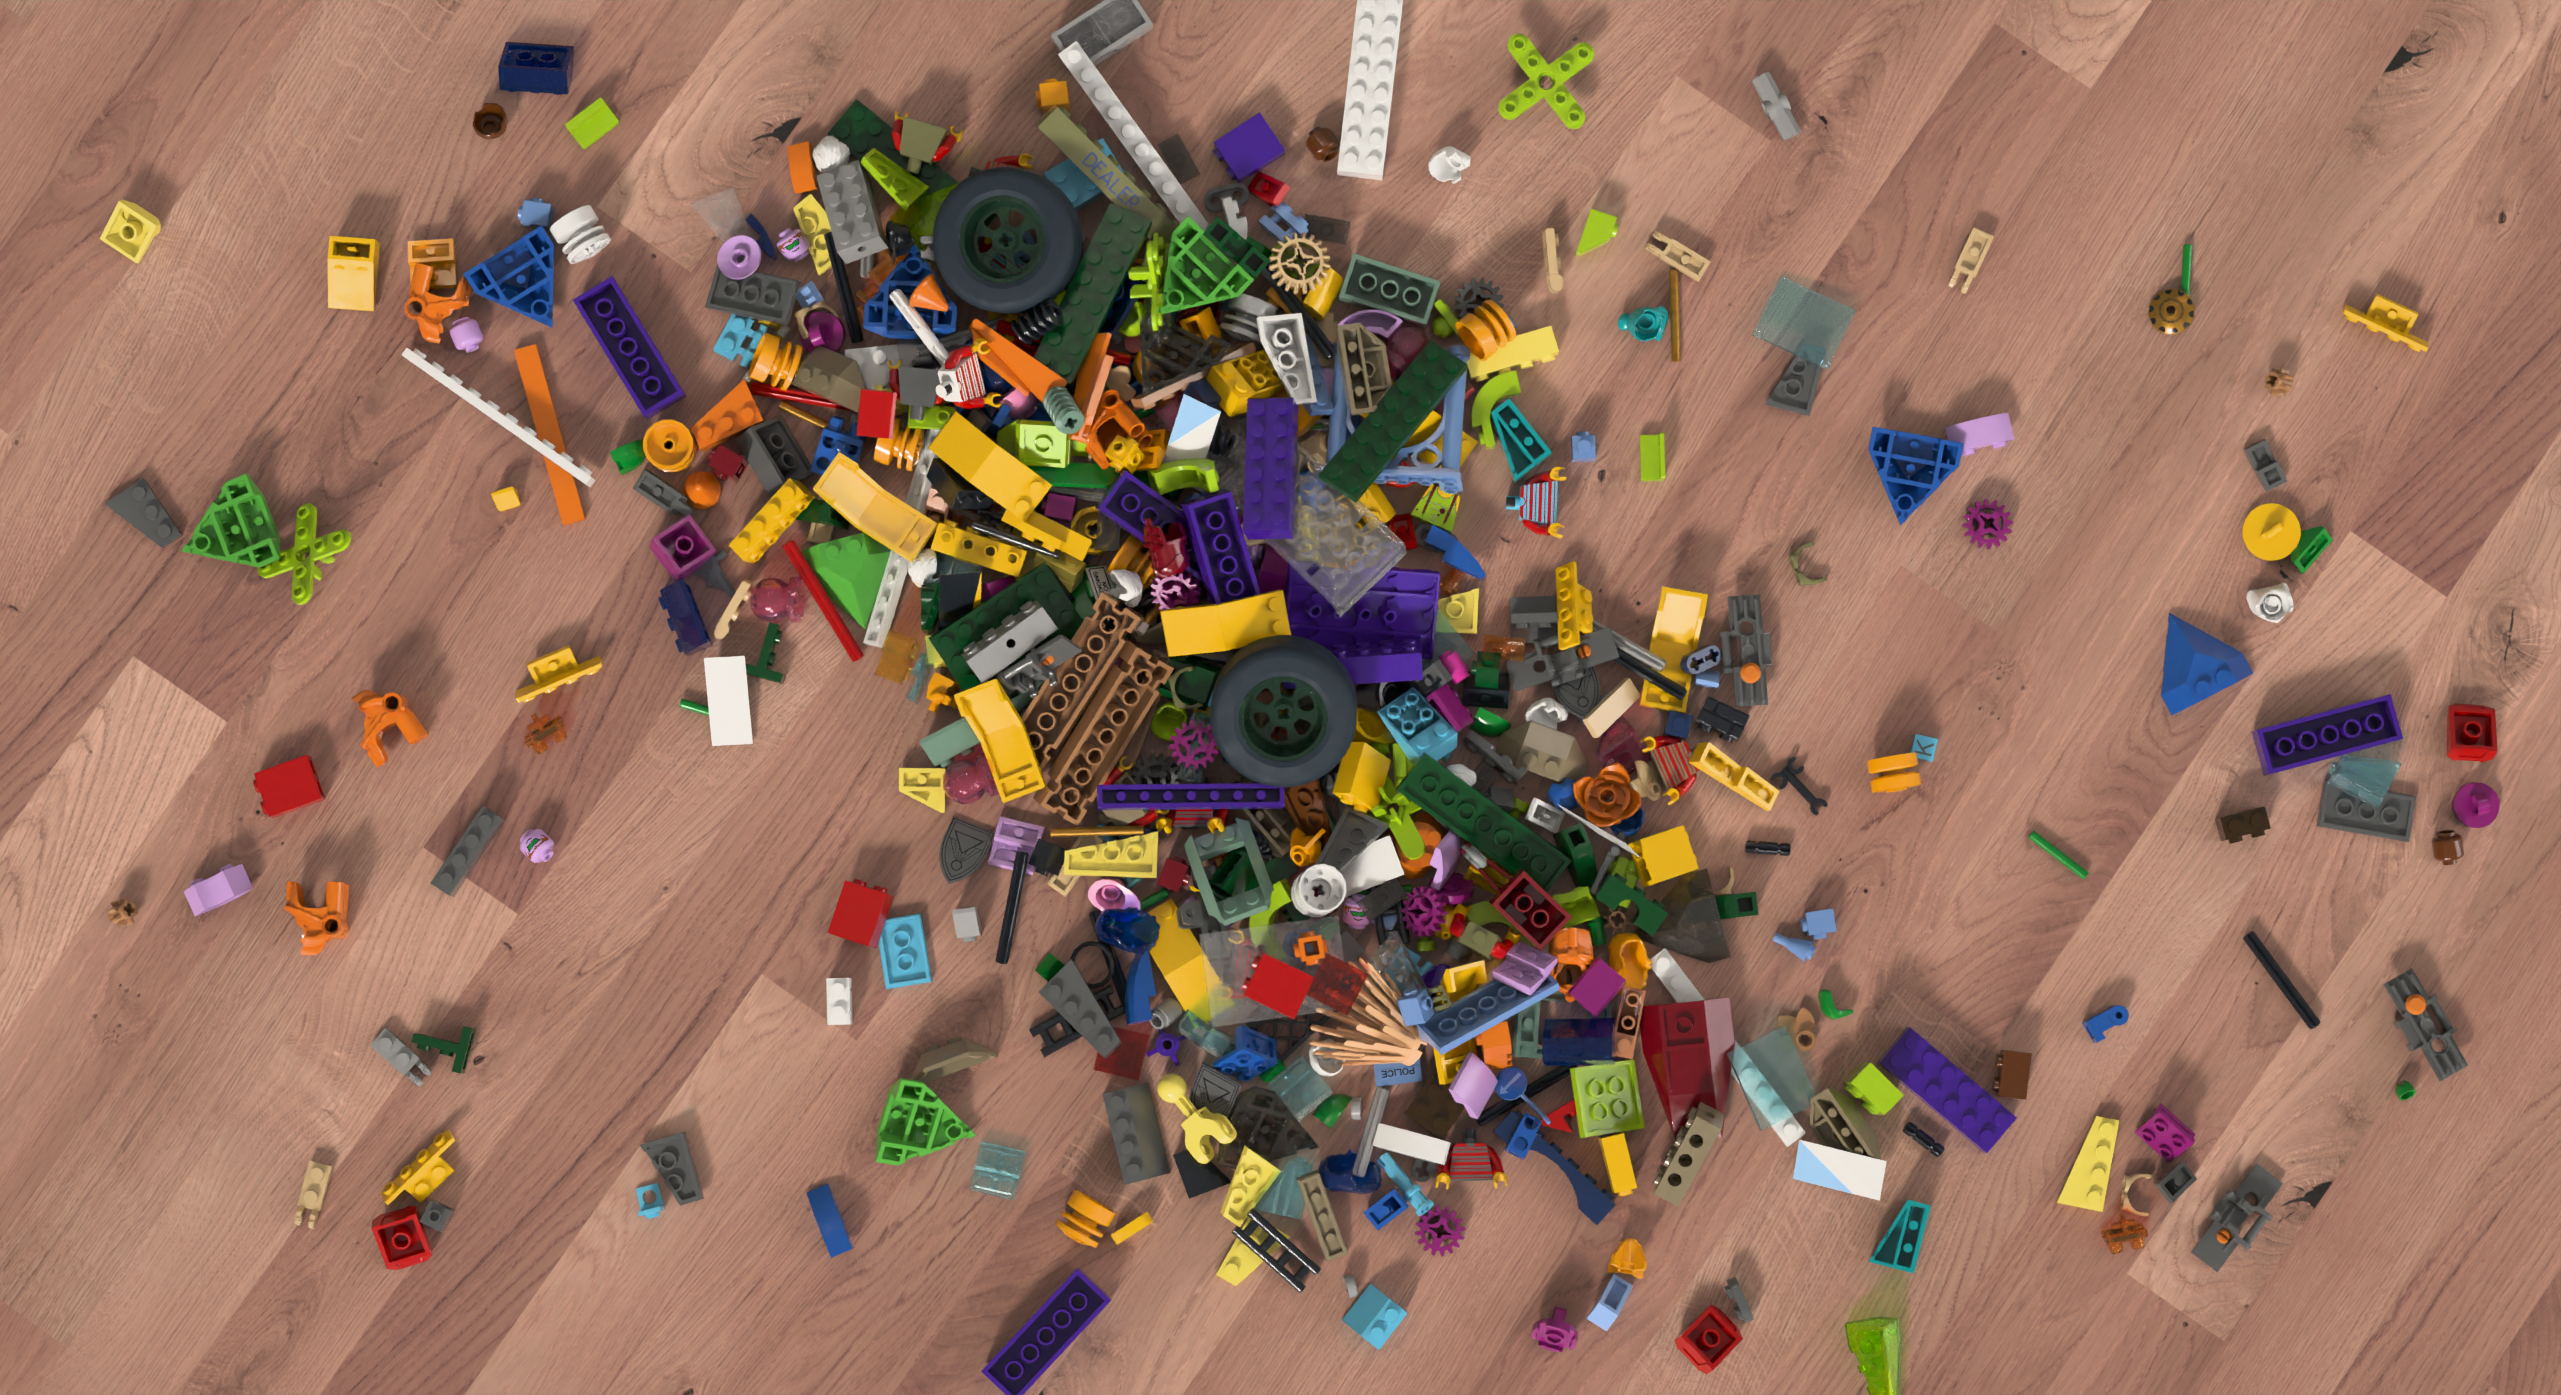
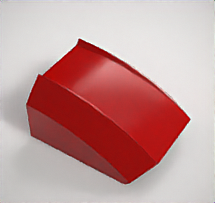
M2455 703L2449 705L2447 716V757L2453 761H2480L2481 763L2492 760L2498 751L2495 709L2474 704Z
M407 1206L381 1214L372 1220L371 1229L387 1269L400 1270L426 1262L432 1256L424 1225L419 1222L421 1216L417 1206Z
M1710 1305L1674 1341L1677 1349L1693 1363L1697 1370L1708 1374L1725 1359L1741 1342L1743 1337L1739 1328L1720 1308Z

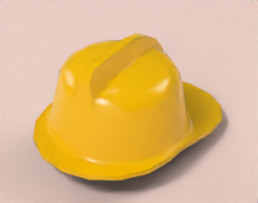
M1357 708V722L1353 738L1356 742L1390 744L1395 741V738L1378 713Z

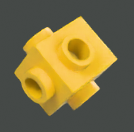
M1119 435L1109 444L1105 455L1110 459L1109 464L1119 471L1126 470L1132 475L1145 455L1138 448L1139 443L1128 436L1125 439Z

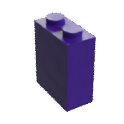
M1260 112L1214 142L1215 149L1213 150L1219 162L1224 161L1228 168L1225 170L1231 180L1236 179L1238 183H1242L1285 154V149Z

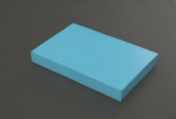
M921 913L886 919L878 942L886 989L932 982Z

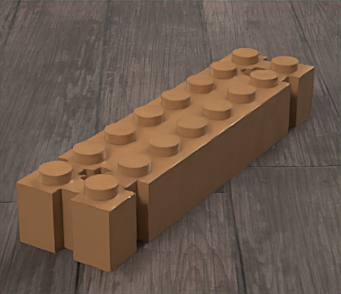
M1108 592L1101 593L1092 607L1096 610L1095 615L1086 616L1071 640L1082 648V652L1054 668L1058 677V683L1051 686L1049 679L1045 680L1038 691V695L1034 697L1021 718L1042 772L1047 770L1055 757L1051 753L1053 748L1055 750L1061 748L1112 666L1119 658L1124 647L1130 641L1125 636L1128 632L1130 634L1135 633L1144 619L1143 615L1130 607H1126L1124 610L1120 608L1121 601ZM1113 619L1115 628L1109 629L1107 620ZM1038 735L1041 743L1035 745V739L1032 737Z
M1128 641L1120 654V657L1123 659L1120 666L1114 664L1047 775L1051 779L1046 784L1047 787L1037 790L1033 797L1040 806L1053 813L1057 812L1062 818L1076 826L1079 825L1087 812L1084 808L1087 800L1090 802L1094 801L1097 796V785L1105 783L1160 693L1156 689L1159 682L1165 684L1174 670L1166 661L1152 653L1149 654L1145 649L1131 641Z

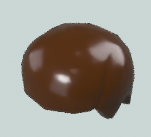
M497 103L483 104V108L479 112H475L473 118V128L476 134L486 140L495 139L503 135L508 124L503 107Z

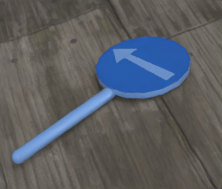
M1508 1067L1500 1071L1496 1077L1498 1083L1495 1087L1498 1096L1510 1101L1521 1097L1547 1124H1550V1119L1524 1094L1528 1084L1525 1073L1517 1067Z

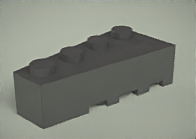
M1071 959L1039 993L1107 1059L1122 1043V1040L1077 965Z

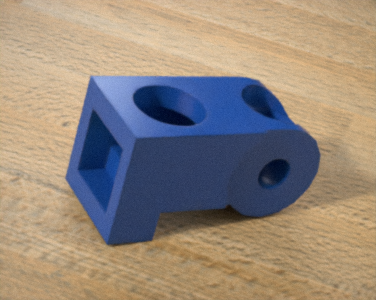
M2112 1006L2082 1022L2093 1043H2098L2105 1039L2102 1032L2113 1026L2125 1024L2129 1018V1013L2123 1006Z
M1525 1112L1504 1151L1524 1160L1537 1135L1536 1133L1542 1120Z

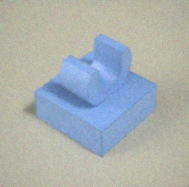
M813 281L798 289L796 299L802 308H810L818 302L825 301Z

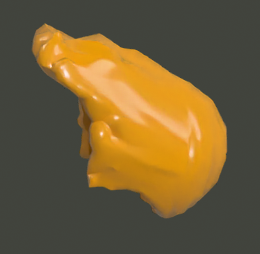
M1621 933L1613 936L1608 948L1609 966L1626 980L1625 987L1642 990L1647 986V972L1652 968V961L1647 956L1644 943L1634 933ZM1622 989L1617 995L1621 996Z

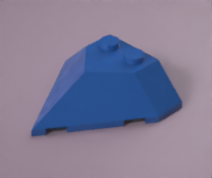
M542 225L464 273L465 278L476 294L553 328L554 244Z
M916 245L911 248L910 253L905 259L900 261L885 279L874 297L869 299L864 305V329L886 338L921 339L891 300L890 294L896 289H900L907 299L910 300L918 284L927 275L933 274L949 305V309L943 312L920 307L914 308L937 338L956 331L957 307L950 300L927 261L921 257Z
M1872 427L1868 450L1900 526L1959 467L1964 443Z
M2169 613L2161 697L2171 716L2253 674L2242 652Z

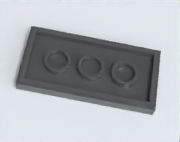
M717 264L705 307L715 311L788 326L801 282L756 271L743 279H731L720 271Z
M2323 781L2316 827L2409 842L2416 796Z

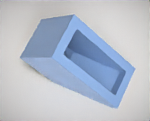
M1613 1274L1595 1302L1587 1319L1607 1331L1618 1317L1633 1285Z

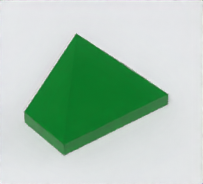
M2318 526L2301 531L2299 543L2291 552V561L2300 573L2304 574L2333 541L2326 529Z

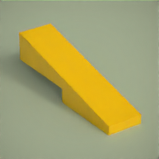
M1709 742L1698 743L1689 761L1693 766L1766 811L1771 810L1780 792L1750 768L1741 767Z

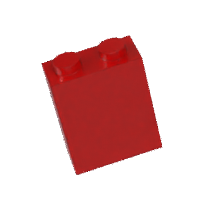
M305 755L254 773L255 780H253L255 790L257 793H261L263 799L260 802L263 813L265 815L268 814L271 818L326 800L311 756Z
M855 878L853 883L845 880L828 933L876 949L894 896L887 894L888 889L875 885L874 889L866 887L867 882Z
M1262 953L1261 957L1256 956L1251 966L1254 972L1251 978L1246 977L1241 987L1244 990L1243 996L1291 1019H1295L1314 977L1265 953Z

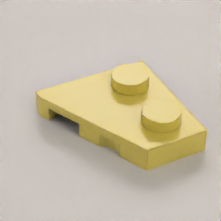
M899 768V791L941 813H945L946 769Z

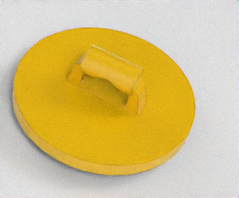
M2274 503L2264 504L2252 510L2246 517L2242 527V537L2247 549L2254 556L2267 561L2280 560L2290 555L2297 547L2301 536L2300 524L2295 514L2285 506Z

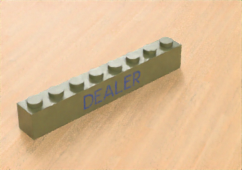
M1053 105L1035 125L1115 205L1151 220L1153 224L1147 234L1151 241H1153L1154 232H1159L1160 237H1164V243L1170 244L1171 234L1180 223L1175 218L1170 220L1165 215L1168 211L1159 202L1155 205L1149 199L1152 195L1143 186L1139 189L1133 183L1136 179L1127 170L1123 173L1117 167L1120 163L1111 154L1107 157L1101 151L1104 147L1095 138L1091 141L1085 135L1088 131L1079 122L1074 124L1069 119L1072 115L1063 106L1058 108Z

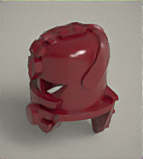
M1146 518L1143 546L1150 549L1153 572L1159 578L1170 577L1184 572L1190 564L1188 562L1190 560L1189 553L1185 549V545H1187V530L1185 526L1179 522H1173L1168 528L1167 534H1163L1161 527L1154 526L1151 518Z

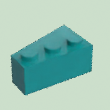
M1510 398L1491 412L1490 417L1513 482L1516 483L1547 459L1552 452Z
M1907 1200L1868 1262L1915 1274L1931 1205Z

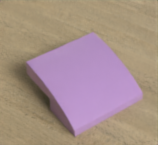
M1000 816L988 865L1013 870L1017 851L1027 852L1029 854V862L1038 839L1043 837L1044 827ZM1027 862L1025 874L1033 875L1035 866Z
M1452 830L1436 846L1429 864L1437 869L1431 887L1438 891L1454 873L1459 863L1460 836Z
M1519 941L1507 953L1506 960L1492 971V978L1523 993L1532 995L1549 976L1558 962V958Z
M1468 1052L1449 1087V1091L1455 1102L1465 1106L1470 1117L1478 1119L1498 1080L1480 1058L1474 1053Z

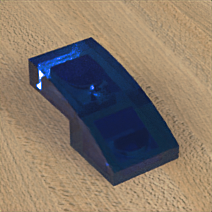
M750 214L745 221L761 236L756 242L775 261L777 254L769 235L760 222Z

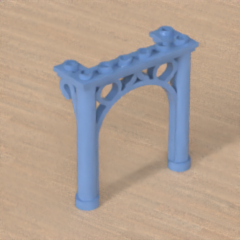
M1337 341L1333 343L1334 348L1337 350L1334 358L1331 395L1334 410L1329 420L1325 466L1346 442L1347 429L1351 435L1356 430L1351 422L1350 411L1345 400ZM1461 345L1448 347V352L1465 363L1470 360V348ZM1467 370L1445 395L1443 418L1435 433L1420 444L1401 448L1395 458L1391 460L1388 466L1376 478L1375 483L1384 484L1387 481H1396L1398 484L1407 485L1410 482H1419V484L1425 486L1439 483L1440 491H1444L1447 494H1456L1458 491L1463 492L1464 487L1459 470ZM1443 435V449L1441 453L1434 444ZM1425 450H1429L1437 456L1436 461L1432 464H1421L1417 461V457ZM1412 455V462L1415 467L1399 466L1401 462L1409 460L1408 456Z

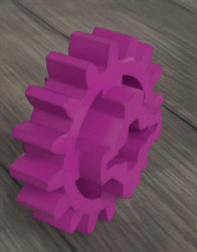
M1988 499L1983 500V505L1979 501L1975 502L1976 509L1969 507L1967 510L1970 515L1963 516L1967 523L1962 524V528L1968 529L1964 536L1972 537L1969 542L1970 544L1977 541V548L1979 549L1983 544H1986L1987 550L1991 549L1992 543L1996 548L1999 547V540L2003 542L2007 540L2004 534L2012 532V530L2007 528V526L2013 524V521L2007 520L2011 513L2003 512L2004 504L1997 507V500L1989 504ZM1989 509L1993 512L1991 514H1984L1980 510ZM1999 517L2002 521V529L1998 526ZM1989 519L1991 521L1990 527L1985 529L1983 527L1984 521ZM1973 520L1976 522V531H1974L1973 529ZM1990 534L1992 537L1994 536L1995 538L1983 539L1981 537L1983 535Z
M1185 571L1165 578H1159L1156 575L1152 582L1150 593L1152 596H1155L1153 603H1160V610L1179 606H1196L1201 598L1200 592L1202 590L1201 587H1197L1199 580H1192L1193 573L1191 572L1186 575Z
M1191 720L1190 726L1183 722L1182 730L1175 728L1177 736L1170 737V740L1175 742V744L1169 745L1170 750H1175L1171 757L1172 759L1179 758L1177 761L1178 766L1185 763V770H1188L1190 766H1194V770L1197 771L1198 765H1202L1206 769V762L1213 763L1212 755H1218L1219 751L1214 749V747H1217V744L1213 740V734L1210 733L1211 726L1209 725L1204 728L1203 721L1199 725H1195L1194 720ZM1194 731V733L1188 737L1183 736L1187 732ZM1203 734L1209 739L1210 745L1204 743L1202 739ZM1198 736L1199 747H1196L1191 755V745L1189 743L1193 744ZM1179 746L1185 748L1187 752L1186 758L1181 754ZM1201 754L1206 755L1202 759L1195 760V757Z
M1424 886L1413 888V892L1407 893L1409 900H1403L1406 908L1401 909V912L1405 913L1402 921L1408 922L1405 928L1412 929V935H1419V937L1434 936L1435 931L1442 930L1439 924L1446 923L1443 919V915L1447 914V911L1443 910L1446 902H1441L1443 895L1436 894L1437 889Z
M1436 1206L1435 1212H1432L1430 1209L1427 1211V1216H1420L1423 1221L1422 1223L1416 1222L1415 1225L1420 1227V1230L1416 1231L1415 1235H1421V1239L1417 1242L1418 1244H1426L1423 1248L1424 1251L1431 1248V1255H1435L1436 1251H1440L1441 1256H1444L1445 1250L1452 1254L1453 1246L1460 1247L1457 1241L1458 1239L1464 1240L1465 1237L1460 1235V1231H1464L1465 1227L1459 1226V1223L1463 1221L1462 1218L1455 1219L1456 1211L1450 1214L1448 1213L1449 1207L1446 1206L1443 1211H1440V1207ZM1440 1215L1437 1222L1433 1224L1427 1223L1432 1217ZM1448 1218L1453 1221L1456 1231L1449 1229L1447 1225ZM1441 1224L1444 1225L1443 1229L1451 1234H1441L1440 1237H1436L1437 1233L1429 1229V1227L1439 1228ZM1424 1231L1431 1233L1433 1237L1432 1244L1427 1241ZM1447 1238L1453 1239L1448 1245L1440 1247L1443 1240Z

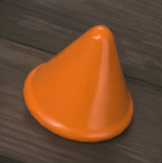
M933 274L927 275L918 284L909 300L910 307L943 312L949 309V305Z
M699 471L686 479L683 493L688 497L687 503L695 509L705 510L718 502L721 495V484L712 473Z

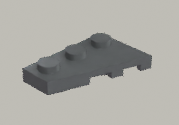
M686 1132L640 1145L652 1160L651 1163L655 1169H658L664 1178L665 1184L680 1206L704 1199Z

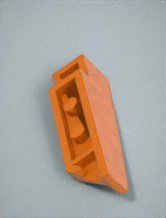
M977 318L968 327L972 335V345L977 338H983L987 343L982 344L980 348L985 346L990 348L987 354H981L978 351L974 352L977 354V357L1026 397L1032 392L1043 404L1044 395L1048 390L1056 386L1065 387L1068 382Z
M1098 333L1077 375L1074 401L1083 414L1085 422L1079 431L1068 434V438L1086 444L1114 359L1113 356L1106 355L1112 336L1111 333Z

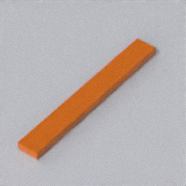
M536 344L516 349L514 353L538 439L541 442L543 439H546L556 446L553 450L559 455L562 452L567 454L538 347ZM544 456L563 526L586 520L574 476Z

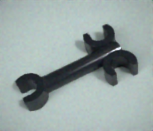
M1790 758L1786 767L1780 773L1773 774L1770 780L1773 781L1776 777L1782 778L1783 783L1779 786V790L1784 789L1789 782L1810 804L1811 813L1817 816L1819 813L1815 809V804L1820 803L1823 807L1828 806L1827 802L1821 798L1817 799L1794 775L1801 773L1804 767L1801 766L1798 770H1794L1791 765L1796 758Z

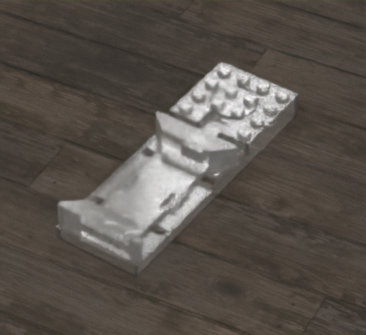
M1179 399L1150 429H1166L1169 432L1170 439L1182 400ZM1218 404L1217 410L1221 411L1217 425L1222 426V433L1226 427L1230 428V435H1235V442L1228 457H1223L1221 453L1216 455L1211 451L1207 453L1206 459L1214 461L1215 469L1219 476V483H1217L1218 491L1225 489L1232 492L1237 513L1243 519L1247 412L1229 418ZM1297 442L1294 538L1264 540L1334 607L1337 615L1341 617L1407 554L1406 546L1359 500L1355 503L1319 479V473L1324 467ZM1309 461L1314 467L1303 476L1298 470ZM1366 515L1370 521L1359 530L1355 524ZM1315 563L1320 569L1311 577L1306 571Z

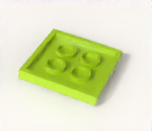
M1634 1059L1570 1069L1580 1138L1645 1128Z

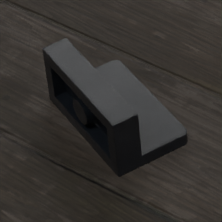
M1467 671L1469 676L1463 679V706L1508 709L1509 673H1499L1498 689L1475 687L1476 674H1471V671Z

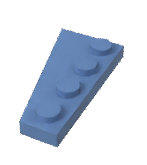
M1305 335L1317 402L1303 405L1310 416L1332 415L1334 410L1313 342L1308 335Z

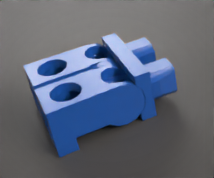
M836 415L831 417L828 425L823 428L810 469L811 472L823 475L839 452L859 465L867 437L857 435L858 422H853L850 432L842 430L844 418Z

